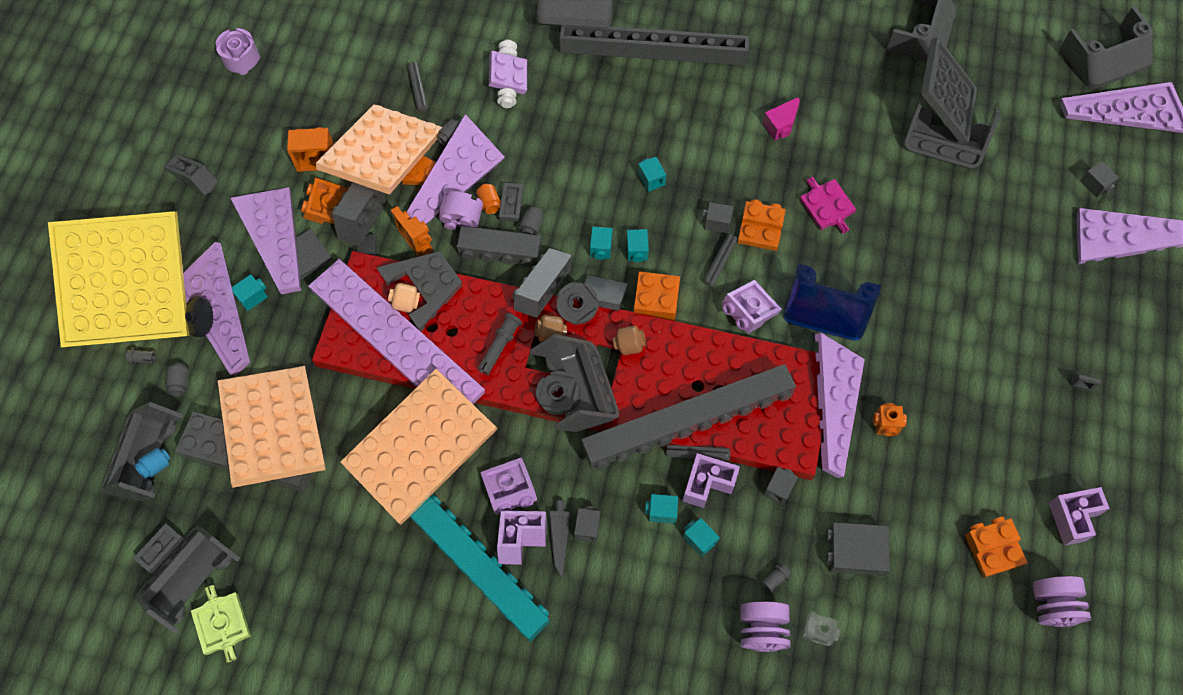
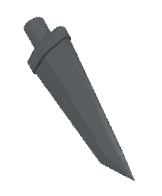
M556 500V511H549L554 566L563 579L571 512L564 511V500Z

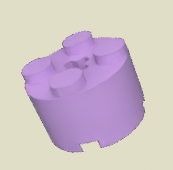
M236 28V31H224L216 40L217 53L224 67L231 72L244 75L260 59L258 49L251 34L244 29Z
M450 191L449 195L447 193L444 194L439 219L445 223L444 227L449 230H456V227L461 228V226L478 228L483 202L479 198L476 201L471 199L472 195L468 193Z

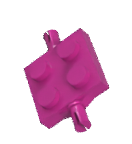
M814 177L807 179L806 182L812 190L802 195L800 201L819 229L823 230L829 226L837 225L842 234L848 232L849 228L844 220L846 217L854 214L856 208L837 181L833 179L823 185H818Z

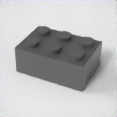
M351 182L350 188L347 192L343 193L340 203L332 211L338 240L360 247L386 206L385 193Z

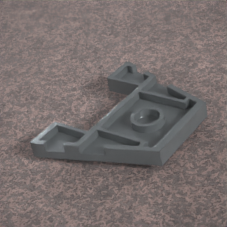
M440 251L377 268L387 285L407 275L417 288L426 304L410 313L409 317L420 332L425 328L426 323L437 315V311L443 304H446L462 287V281Z

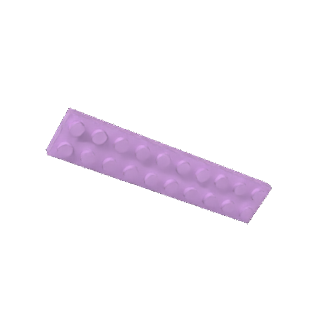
M340 259L309 285L313 293L416 387L437 369L472 404L485 393V389L404 316L397 310H394L384 298Z

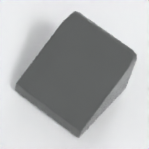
M376 234L366 236L361 246H357V252L377 256L378 240Z
M1073 372L1071 385L1074 387L1093 391L1101 383L1100 379L1078 372Z

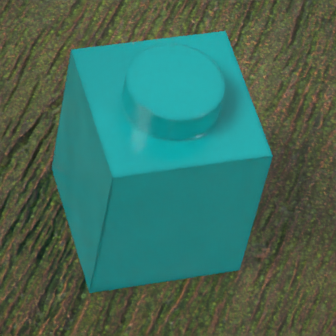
M657 157L647 158L638 163V175L648 192L666 185V173Z
M592 226L590 257L598 260L610 259L613 228Z
M647 229L627 230L628 261L642 262L648 260Z
M251 274L232 287L234 295L247 311L268 297L264 292L266 289L264 283L260 279L255 280Z
M651 494V501H646L645 514L649 515V522L676 524L678 496Z
M702 518L697 522L692 520L684 528L686 531L683 536L684 540L701 558L718 543L720 538Z

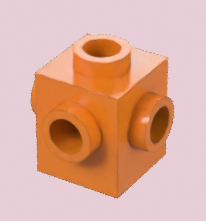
M886 403L881 405L873 415V425L876 426L877 435L895 436L906 426L907 417L906 414H903V406Z

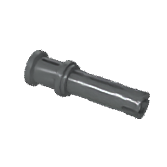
M510 313L505 314L504 322L495 331L496 337L477 367V370L481 373L485 372V375L490 374L505 345L513 340L515 330L522 324L518 317Z

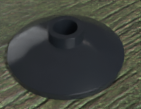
M195 296L186 304L185 319L189 333L192 336L204 337L212 328L213 310L206 298Z

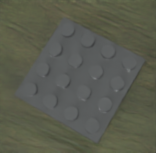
M936 37L931 39L928 50L929 54L921 96L923 100L929 103L933 112L941 118L944 126L949 128L953 137L960 143L966 144L970 140L977 87L940 38Z

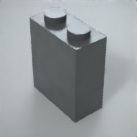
M834 522L830 529H827L826 542L830 543V551H827L826 564L830 565V572L885 576L890 572L888 526Z

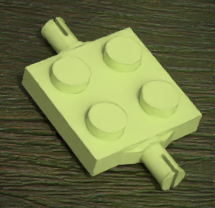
M211 585L205 588L209 601L203 606L191 610L203 654L209 655L218 650H224L226 662L228 663L237 659L233 646L237 642L251 637L238 594L234 592L225 597H217L215 585Z

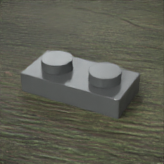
M504 183L499 214L500 221H520L524 184Z
M165 523L133 559L149 573L153 574L184 538Z

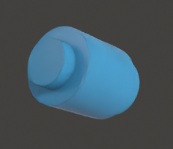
M155 448L138 459V463L134 467L143 479L151 478L169 466L168 460H170V457L164 449L159 450Z

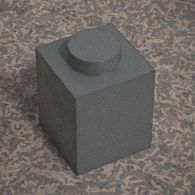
M1101 161L1088 170L1080 182L1097 198L1103 193L1109 194L1116 187L1114 184L1119 177Z
M709 202L708 210L704 209L702 221L706 222L705 230L728 233L733 206Z
M777 467L764 496L784 506L798 477L789 469Z
M585 506L583 509L578 508L574 534L575 540L597 543L601 511H597L595 507Z

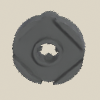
M572 282L564 286L558 294L557 310L566 322L573 325L589 322L595 317L599 309L598 296L595 290L588 284ZM576 298L583 300L581 303L582 307L579 309L578 307H572L574 305L573 300Z
M554 371L550 373L551 375L540 380L536 389V397L540 406L546 412L562 415L570 410H574L580 399V388L571 374L564 371ZM558 388H562L563 395L556 398L553 392L558 391Z

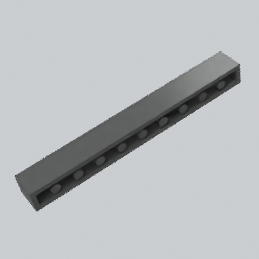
M562 25L560 49L561 53L746 65L749 52V36L610 26L602 28Z
M784 364L583 438L582 448L591 470L595 468L598 470L604 469L610 465L609 463L616 460L618 462L625 461L630 458V455L635 453L644 454L656 445L660 447L671 443V440L678 437L684 439L699 429L700 431L708 430L715 423H727L732 420V417L739 414L740 416L748 415L755 408L760 407L764 409L772 405L774 401L788 400L793 396L796 385Z

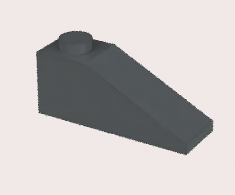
M179 154L174 156L164 166L165 170L202 195L212 192L218 183L217 179L205 165Z

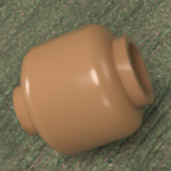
M543 315L540 320H536L535 336L538 337L540 342L545 341L554 334L566 336L567 325L563 324V320L559 316Z
M637 326L620 328L617 331V337L613 338L615 349H619L621 354L625 356L640 353L643 350V346H646L644 331L640 330Z

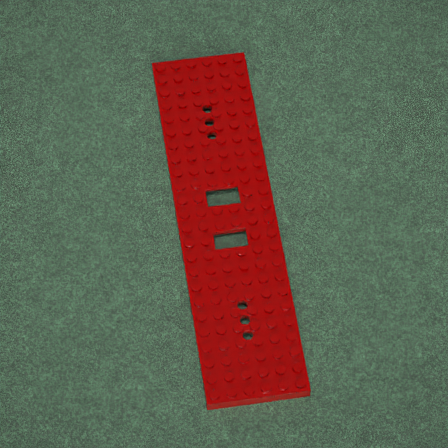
M352 251L347 266L391 306L392 302L388 301L390 289H395L398 283L414 286L407 275L387 285L377 270L380 266L400 261ZM457 274L462 281V287L446 304H443L437 311V315L426 323L421 333L485 389V393L475 403L555 422L565 419L566 414L554 415L546 412L540 406L536 397L538 383L543 377L546 378L551 374L526 368L535 337L536 320H540L543 315L561 317L557 310L558 296L553 295L536 318L514 310L512 296L515 289H519V287ZM421 295L419 296L417 309L426 304ZM573 300V308L578 307L579 309L582 307V304L578 302L579 300ZM599 307L592 320L580 325H573L562 318L563 324L567 325L566 337L590 341L596 348L599 345L615 349L613 338L617 337V331L620 328L637 326L645 334L646 346H643V350L640 353L626 356L620 353L611 387L619 410V417L611 422L588 428L594 431L602 432L708 393L715 388L727 386L785 364L796 385L793 396L790 399L774 401L772 405L764 409L760 407L755 408L748 415L740 416L739 414L732 417V420L727 423H715L708 430L700 431L699 429L684 439L675 438L669 444L688 447L709 446L729 448L731 452L729 462L773 472L776 471L777 467L793 471L794 475L799 478L813 480L816 473L823 429H820V421L823 420L822 409H819L817 375L820 374V362L816 361V353L818 352L621 309L617 311ZM332 309L330 310L312 359L316 367L411 389L417 388ZM398 311L408 321H411L410 313ZM510 313L518 317L522 324L515 330L513 340L505 345L490 374L485 375V372H479L477 367L496 337L495 331L504 322L505 314ZM435 324L438 326L434 332L427 331L429 325ZM450 329H456L458 331V333L453 337L447 335V332ZM699 383L704 389L701 392H696L692 389V385ZM558 388V391H554L553 395L558 398L564 392L561 391L562 388Z

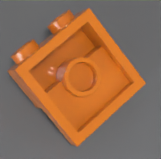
M315 177L314 184L309 183L306 195L310 196L309 200H304L301 212L304 213L303 218L323 224L324 221L334 224L332 211L335 206H338L343 193L347 192L349 188Z
M759 200L746 201L738 243L777 251L786 209L775 203L768 206L763 205Z
M398 206L391 209L398 232L417 257L430 254L433 250L430 244L432 239L427 233L429 229L425 222H420L416 216L410 218L407 212H402Z
M999 517L992 520V525L984 526L983 523L970 527L971 531L965 535L983 578L1028 564L1018 543L1021 538L1012 518L1005 520L1004 517Z

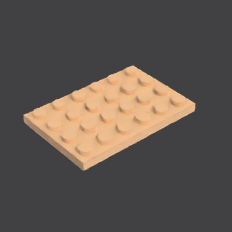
M373 105L316 162V170L390 195L436 142V136L442 127L419 120L416 117L401 114L398 111Z
M305 366L218 380L232 488L325 470Z
M435 369L341 463L387 512L402 525L497 430V427L448 379Z

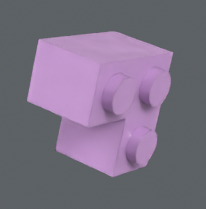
M697 453L683 502L704 508L710 488L732 494L740 466Z
M1101 487L1058 495L1049 502L1064 546L1086 542L1094 537L1096 533L1090 517L1099 516L1110 509Z
M501 511L497 545L499 564H522L523 546H546V512Z

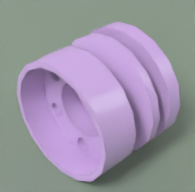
M1073 576L1053 577L1032 583L1035 600L1047 602V604L1037 607L1038 613L1045 614L1038 617L1039 624L1069 627L1091 620L1090 612L1082 611L1089 608L1088 603L1076 601V599L1086 596L1083 578Z
M751 602L740 605V621L751 625V627L740 631L742 636L751 637L740 640L742 648L758 652H775L791 647V641L783 638L790 636V631L779 628V625L790 622L789 605L776 602Z

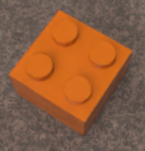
M328 128L288 130L287 151L297 172L319 171L316 170V162L334 145Z
M639 272L634 312L675 321L680 276Z

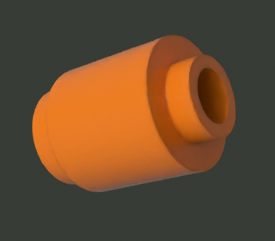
M491 184L481 185L476 194L483 202V211L487 214L497 213L500 210L501 201L495 186Z

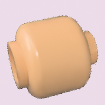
M398 283L395 289H390L388 301L392 302L394 310L410 313L413 309H417L420 293L417 292V288L414 286Z

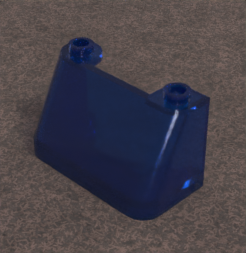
M798 263L783 311L785 321L844 339L860 340L867 329L880 294L881 285L870 282L863 283L859 286L857 294L815 283V270L812 267Z

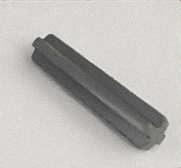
M409 63L408 68L418 111H426L428 106L418 63Z
M731 234L726 236L704 278L705 285L714 286L737 242L736 236Z
M669 444L666 449L668 457L695 459L698 453L717 460L728 461L731 456L730 449L724 447H688Z

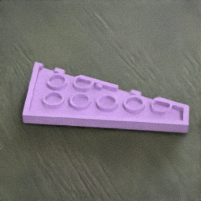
M1172 82L1062 98L1059 102L1067 119L1183 133V106Z
M466 114L409 207L407 214L410 218L416 216L420 222L424 221L427 225L439 215L445 193L449 195L450 191L465 193L504 160L503 154Z
M290 188L232 197L231 200L279 292L286 294L301 291Z
M1079 208L1077 211L1078 264L1091 260L1101 261L1109 257L1119 258L1143 254L1152 250L1161 251L1170 247H1183V220Z
M214 242L183 273L186 303L195 296H202L209 301L213 310V324L206 336L229 374L236 376L250 363L221 243Z
M823 333L815 334V342L819 343V353H816V361L820 362V374L817 375L819 409H822L823 420L820 421V429H823L824 441L821 443L822 470L837 478H841L845 474L865 359Z

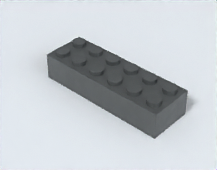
M193 412L175 452L184 460L230 472L223 420ZM313 472L265 482L305 493Z

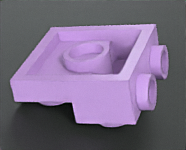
M755 280L728 293L721 303L724 313L731 315L736 320L737 327L740 330H745L747 334L760 328L765 321L778 315L781 311L777 303Z
M522 457L480 472L495 515H501V511H512V509L520 506L523 508L530 507L537 500Z

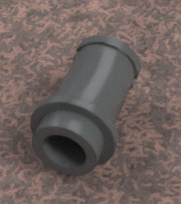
M132 348L126 352V361L133 365L135 363L154 364L156 355L153 354H155V351H140Z
M783 564L780 566L776 565L775 570L762 581V584L772 593L784 580H789L791 572Z

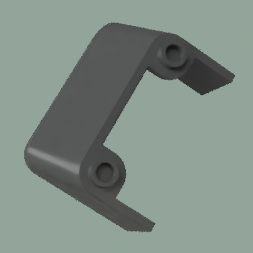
M538 0L537 22L556 25L609 27L613 17L614 0Z
M912 0L936 7L931 26L919 24L915 26L913 33L894 29L886 51L927 61L931 39L939 37L947 47L956 13V6L952 0Z
M1135 6L1130 9L1119 26L1129 41L1105 49L1100 42L1095 40L1084 43L1077 32L1071 29L1059 50L1088 88H1100L1145 71L1152 64L1153 30Z
M920 92L905 138L906 148L912 152L968 168L980 166L1001 116L1000 108L995 106L988 125L976 123L971 126L969 143L962 144L953 137L950 130L930 125L932 113L928 108L922 107L924 100Z
M554 334L530 350L531 355L546 358V365L550 371H564L571 374L580 388L578 404L574 407V410L566 413L565 419L553 425L555 430L578 432L611 422L619 417V410L600 354L592 342Z
M152 402L132 410L125 421L100 491L109 495L140 501L154 498L155 493H153L154 486L152 485V480H149L150 477L143 479L134 465L138 463V459L153 449L158 448L160 450L163 440L173 435L176 429L174 422L182 419L184 414Z
M196 526L142 586L136 595V600L148 615L176 634L179 630L174 624L180 623L184 618V604L214 569H224L231 563L232 559L238 561L240 557L201 526Z

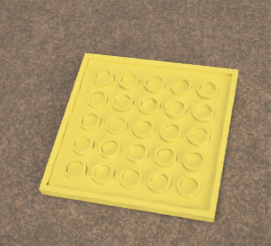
M177 212L48 222L61 347L190 336L185 319L187 305Z

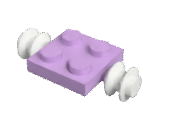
M504 40L499 43V52L491 51L489 55V86L501 89L498 91V104L503 108H511L516 104V93L525 94L527 91V59L516 57L517 44L511 40Z

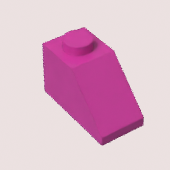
M798 97L765 112L763 125L774 140L785 138L791 133L800 102Z

